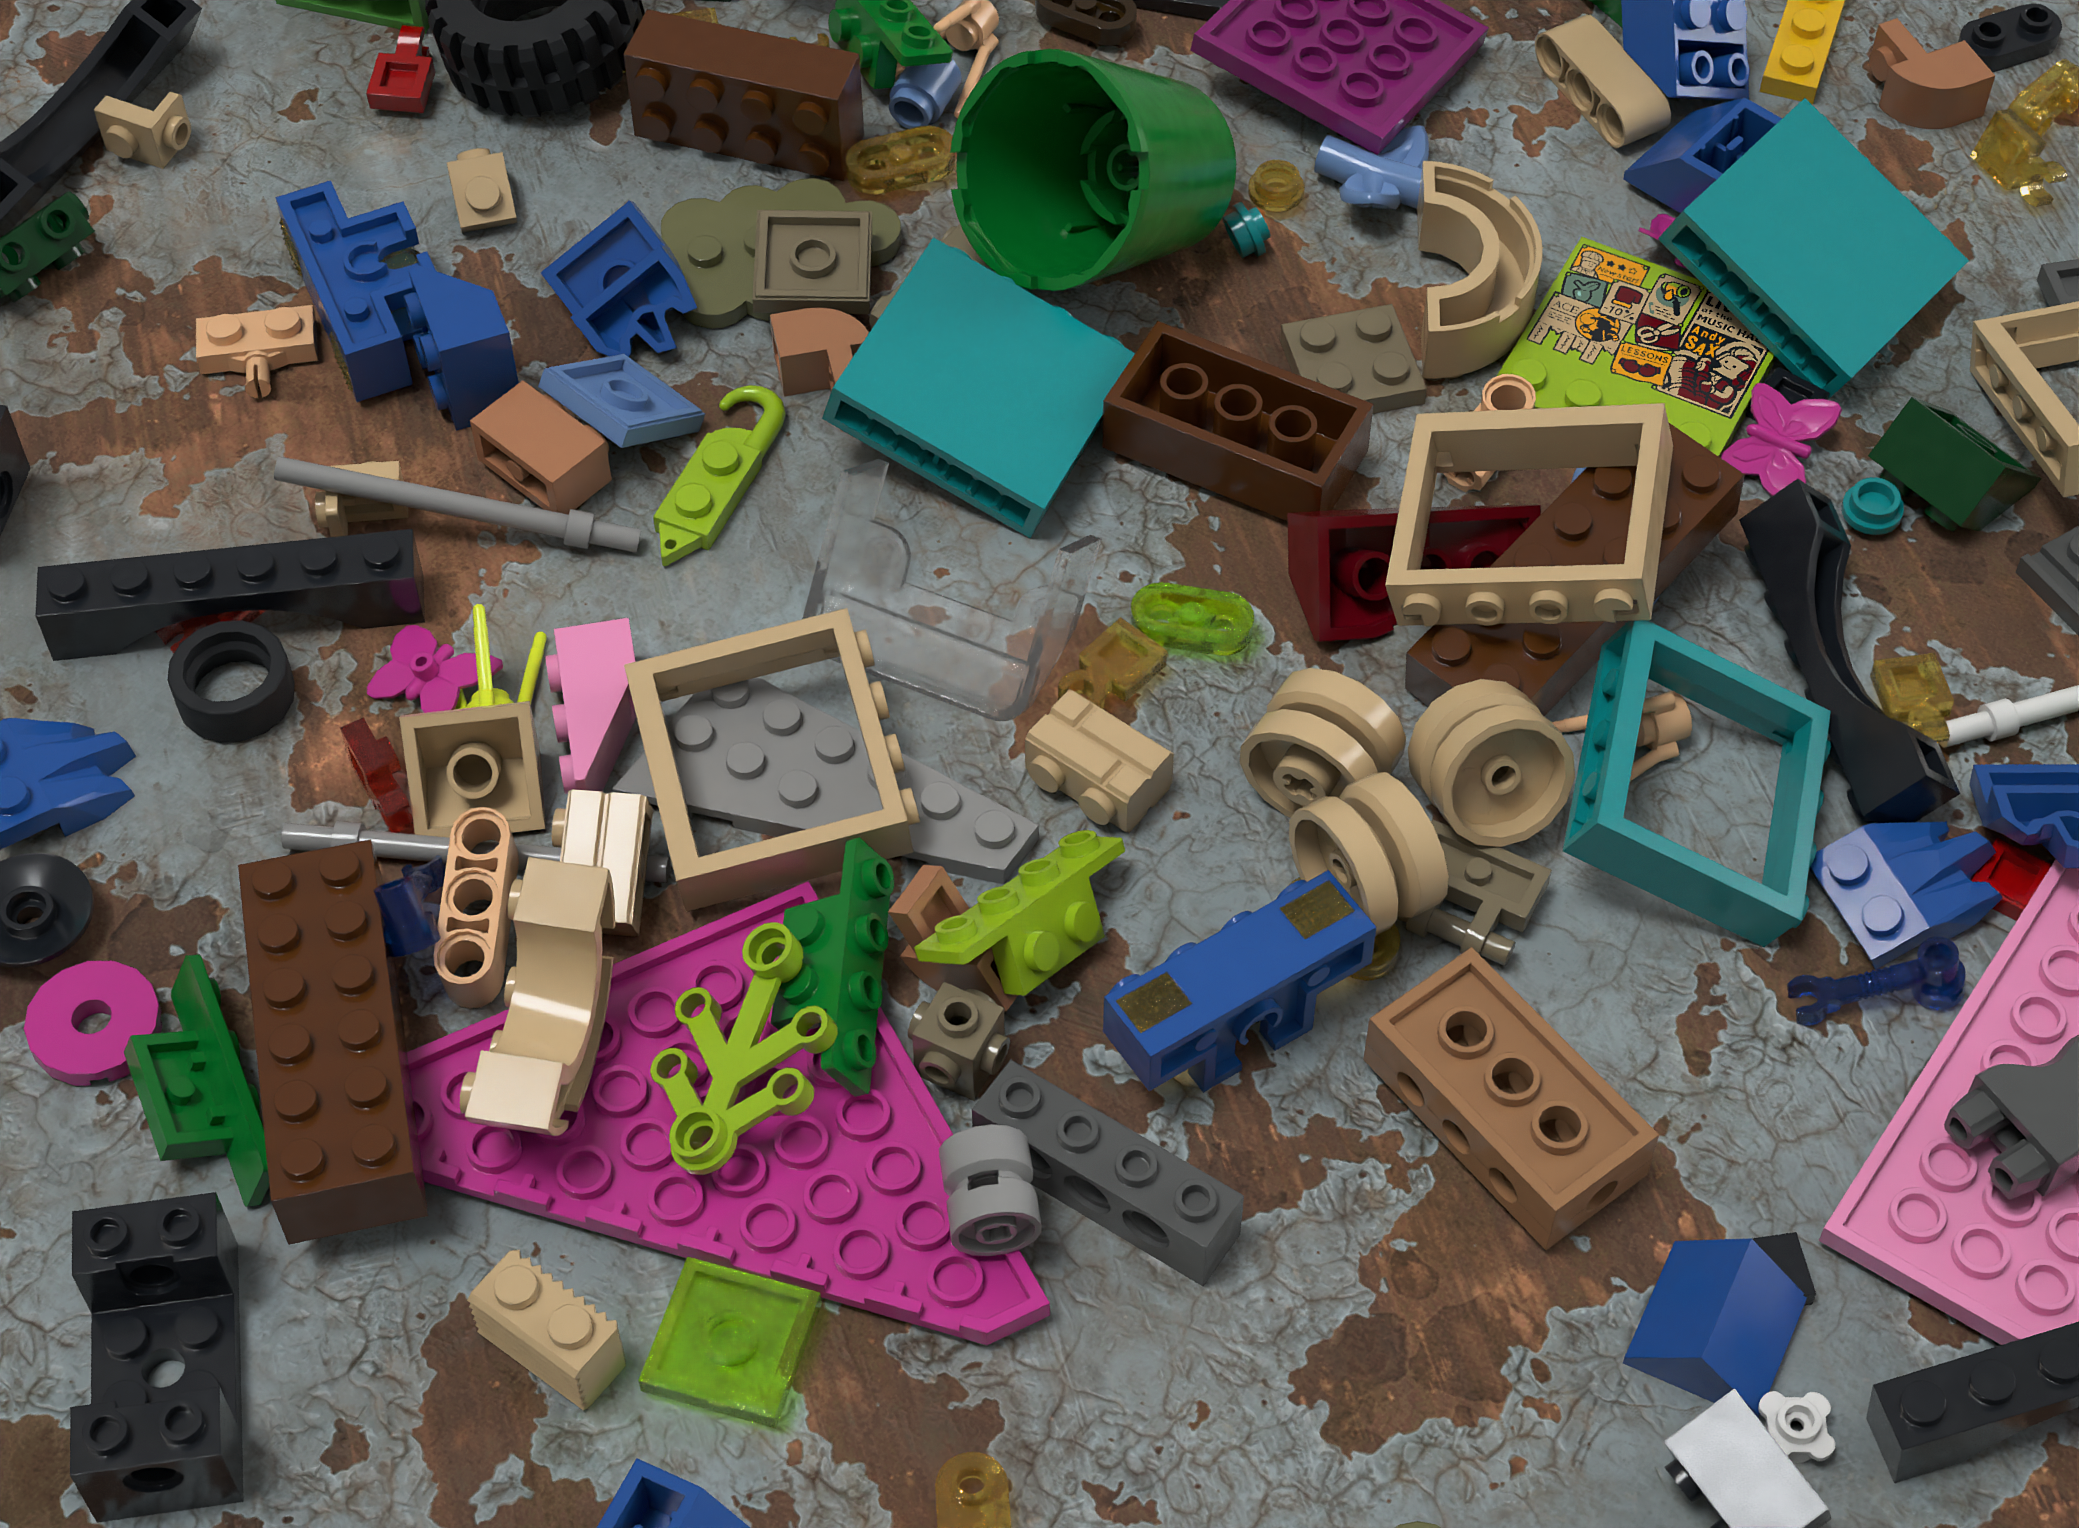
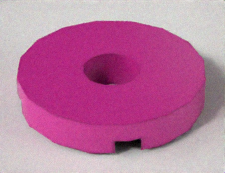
M86 961L61 970L39 988L27 1007L24 1032L35 1061L52 1078L74 1086L91 1085L89 1080H100L107 1077L109 1082L130 1074L124 1055V1050L130 1036L161 1033L162 1011L153 985L136 968L116 961ZM104 1013L111 1016L108 1025L101 1031L93 1034H84L78 1031L80 1023L90 1015Z

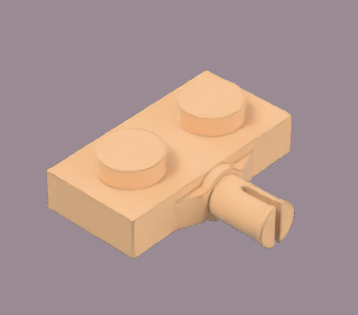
M313 305L279 307L272 310L196 318V359L200 374L226 371L246 373V393L251 397L258 398L259 383L262 397L267 396L271 391V370L288 364L318 361L317 322Z

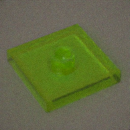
M687 1256L639 1377L640 1390L645 1393L776 1429L822 1304L821 1293Z

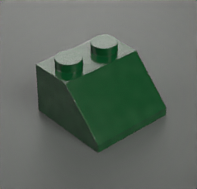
M1914 397L1910 398L1868 455V457L1884 468L1878 475L1879 478L1891 482L1904 496L1908 497L1912 490L1930 503L1924 512L1952 532L1958 526L1981 531L2033 490L2042 479L1950 410Z

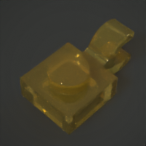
M1935 653L1874 660L1870 678L1884 713L1891 719L1907 722L1908 726L1937 742L1949 741L1950 733L1944 717L1950 716L1954 698Z

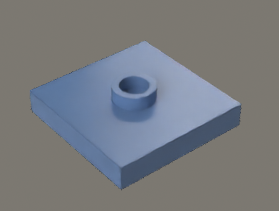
M625 354L545 368L538 385L539 388L621 448L699 432L705 417V413Z

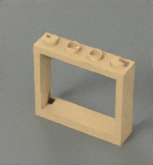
M2079 301L1973 321L1970 372L2063 497L2079 495V424L2036 370V368L2079 360Z
M1665 403L1417 414L1385 584L1398 626L1424 625L1427 627L1454 624L1489 626L1500 623L1557 624L1560 622L1593 621L1616 623V621L1651 620L1673 451ZM1637 466L1624 564L1420 570L1437 473ZM1633 600H1637L1638 604H1633Z
M847 608L624 665L676 882L686 912L840 872L843 870L846 841L860 837L885 860L913 853L909 825L920 823L917 806L911 787L902 790L898 788L895 773L905 771L901 750L896 734L883 736L879 720L890 718L881 681L868 683L864 668L875 666L866 629L854 632ZM840 656L882 810L699 857L661 702Z

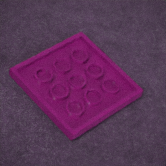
M1229 0L1194 33L1190 51L1305 114L1310 119L1348 138L1355 144L1378 155L1484 44L1489 27L1439 0Z

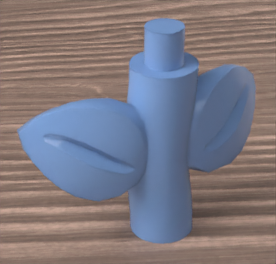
M1419 125L1402 129L1378 155L1327 135L1317 154L1314 172L1342 183L1339 191L1343 202L1364 208L1372 206L1373 208L1396 210L1400 204L1417 209L1423 161L1428 160L1429 143L1425 127Z

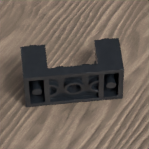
M212 1192L72 1211V1277L91 1312V1404L70 1407V1477L96 1522L99 1523L244 1502L238 1243L217 1193ZM166 1361H179L185 1365L182 1376L174 1384L162 1388L153 1387L148 1384L149 1375L157 1365Z

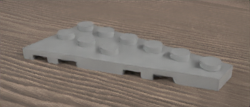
M759 677L694 693L667 724L689 817L692 820L695 813L730 820L735 829L779 837L882 810L861 731ZM644 751L612 788V791L616 793L641 794L648 798L650 804L658 805ZM901 753L905 771L895 773L899 790L911 787L920 823L909 825L913 853L902 856L926 861L927 865L943 866L947 873L1005 884L1039 840V825Z

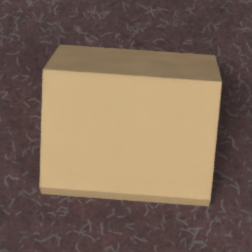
M530 701L400 715L415 835L450 838L454 822L459 816L472 808L478 807L495 809L501 813L508 822L512 833L545 829L541 753Z

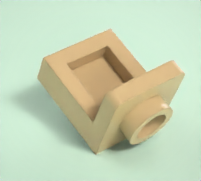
M169 92L154 111L109 96H105L94 109L107 151L113 152L119 157L131 158L164 169L178 150L185 147L191 135V124L182 95L174 92Z
M487 148L471 149L459 153L456 161L447 162L461 233L517 223L503 152L491 154Z
M372 461L362 464L330 466L404 481L399 461ZM319 491L315 494L319 528L329 527L331 537L347 536L348 522L408 518V507L330 491Z

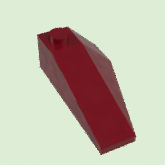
M1541 505L1431 507L1420 570L1489 568L1541 515ZM1399 508L1287 513L1288 574L1315 641L1376 638L1394 630L1393 626L1398 625L1385 584Z

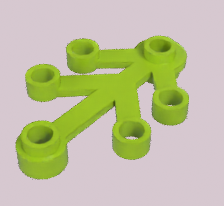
M770 922L760 925L748 935L744 942L742 956L745 963L754 972V976L728 1042L718 1023L722 1014L721 1006L706 989L701 987L688 989L680 995L675 1004L677 1019L692 1033L713 1078L704 1103H702L693 1086L698 1075L697 1066L684 1051L679 1048H668L661 1051L652 1061L650 1068L651 1077L667 1093L677 1115L669 1133L672 1156L681 1168L691 1174L704 1175L721 1168L732 1157L736 1149L738 1136L776 1112L780 1111L788 1116L804 1112L813 1101L814 1088L798 1069L792 1067L780 1069L771 1076L766 1088L736 1105L734 1103L740 1088L801 1049L813 1054L824 1052L833 1045L837 1038V1025L826 1011L819 1006H808L798 1011L791 1023L758 1043L781 983L792 980L802 967V945L783 924ZM705 1004L703 1011L699 1015L691 1017L693 1011L698 1006ZM821 1023V1027L814 1035L806 1037L808 1030L813 1025ZM681 1064L678 1073L671 1078H667L669 1071L676 1065ZM798 1084L795 1093L783 1099L784 1092L790 1086ZM711 1137L710 1140L704 1146L701 1147L702 1143L707 1138Z

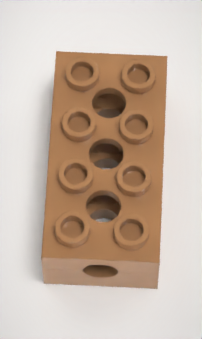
M1472 947L1369 1018L1363 1060L1545 1250H1548L1648 1175L1659 1134Z

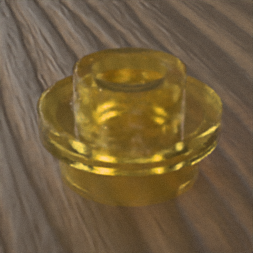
M1270 160L1259 165L1251 176L1248 185V195L1251 201L1263 210L1284 212L1295 208L1301 203L1304 197L1305 185L1298 169L1293 164L1284 160Z

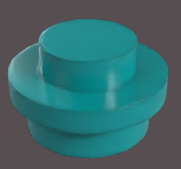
M1242 202L1233 205V212L1222 217L1224 227L1233 246L1242 258L1252 253L1257 257L1266 253L1263 241L1271 238V234L1262 214L1257 207L1247 210Z
M1870 477L1860 480L1846 492L1841 511L1846 522L1854 529L1866 534L1880 535L1893 531L1900 524L1904 513V505L1900 492L1895 485L1882 478Z

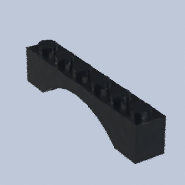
M131 0L91 53L59 90L29 120L0 141V238L8 233L101 136L94 109L105 96H109L131 104L190 42L202 7L192 0Z
M1797 478L1739 519L1749 542L1744 546L1745 553L1751 564L1764 578L1768 588L1764 593V598L1769 609L1782 621L1788 636L1784 641L1785 649L1791 660L1802 670L1809 686L1804 691L1806 699L1831 711L1828 729L1830 736L1828 739L1831 742L1829 754L1846 774L1851 786L1847 790V797L1852 808L1866 822H1917L1958 796L1960 791L1938 742L1905 723L1889 718L1868 696L1853 670L1844 641L1841 613L1844 573L1851 544L1831 499Z
M413 529L38 567L35 616L53 661L116 655L134 641L163 627L195 617L225 612L258 610L297 612L335 619L362 629L425 623L424 575Z
M2079 1321L1873 1384L1866 1419L1894 1483L1962 1463L1988 1447L2028 1427L2078 1408Z

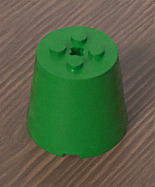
M1062 49L1021 52L1003 60L987 72L973 88L960 111L950 153L957 152L956 173L958 189H951L953 204L962 230L978 256L998 275L1011 278L1016 285L1027 289L1058 291L1077 288L1197 244L1208 236L1221 221L1231 201L1236 180V152L1231 131L1216 104L1201 90L1183 81Z

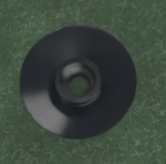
M47 853L20 854L0 861V966L20 968L48 962L69 950L85 933L94 911V896L87 877L74 863L63 857ZM32 918H38L34 922L25 924L28 920Z

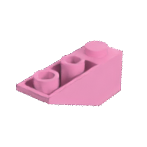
M629 618L554 629L557 654L547 655L545 659L551 693L561 691L563 693L564 704L552 705L558 743L568 741L570 743L571 755L559 756L565 794H568V791L572 789L603 791L636 719L624 667L625 664L636 662Z

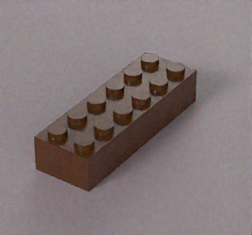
M1670 423L1669 428L1673 442V451L1654 601L1738 513L1745 476L1744 473ZM1637 466L1587 467L1489 568L1624 564ZM1633 600V604H1638L1637 600ZM1606 621L1560 622L1557 624L1500 623L1489 626L1479 624L1433 625L1406 652L1405 689L1429 706L1432 701L1454 686L1479 679L1503 681L1525 693L1538 707L1541 714L1545 716L1599 660L1601 645L1628 621H1616V623Z
M371 839L238 865L270 1196L288 1245L428 1216L386 888Z

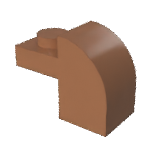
M1898 18L1878 25L1868 66L1871 68L1875 78L1884 84L1879 103L1882 111L1903 124L1922 129L1949 128L1984 115L1995 75L1965 40L1927 53Z
M805 308L770 314L773 354L784 397L825 389L832 391L833 386L869 334L866 327L851 315L829 308Z
M923 865L888 911L909 943L900 955L901 959L916 976L934 990L938 991L943 982L962 990L975 989L991 997L997 1005L1004 1007V1011L1007 1012L1018 995L1004 994L991 947L964 965L918 961L914 947L934 934L935 926L939 922L961 915L970 909L943 866Z

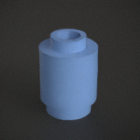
M953 58L950 63L905 67L890 91L889 111L900 125L919 131L937 122L962 80L960 69Z

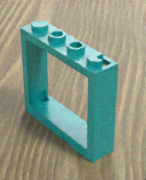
M1648 620L1628 621L1601 645L1562 852L1762 947L1767 946L1792 927L1796 928L1799 926L1808 910L1809 898L1805 893L1809 868L1814 861L1817 850L1813 836L1816 816L1821 809L1824 799V793L1820 786L1823 765L1831 748V742L1827 738L1831 711ZM1648 679L1782 744L1762 884L1623 818Z

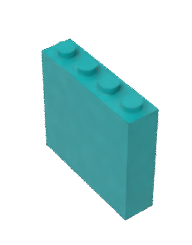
M1806 98L1798 103L1686 207L1658 238L1794 375L1830 393L1829 398L1842 388L1969 261Z
M933 237L833 386L822 419L1031 538L1102 423L1103 400L1135 353L1124 347L1114 337L1103 335L1073 318L1067 310L1058 306H1052L1016 285L1013 279L1000 276L972 260L961 249L950 247Z

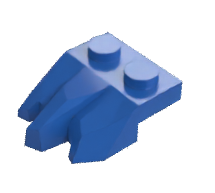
M630 200L540 272L572 313L570 318L597 352L607 356L625 354L629 357L631 355L633 338L637 334L657 353L677 349L666 323L665 314L673 309L683 314L697 309L676 257L637 205Z
M20 718L1 720L0 850L57 823L64 836H69L107 818L135 796L132 790L121 778L111 777L113 773L136 757L129 743L115 731L95 735L94 728L77 723Z
M2079 764L1973 765L1969 785L1984 827L2002 833L2021 845L2042 843L2064 868H2079Z
M1947 821L1871 823L1855 829L1817 851L1809 870L1874 969L1877 970L1929 939H1932L1936 947L1976 925L2003 898L1988 882H1972L1970 880L1971 876L1996 853L1989 840L1976 831L1945 840L1949 832Z

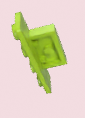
M1092 830L1077 831L1064 836L1059 840L1058 848L1043 858L1035 859L1022 865L1018 869L1019 875L1003 886L981 893L977 897L978 903L963 914L939 922L935 926V933L914 947L918 961L964 965L991 947L1004 994L1025 996L1105 937L1089 877L1126 851L1123 839L1120 837H1100Z

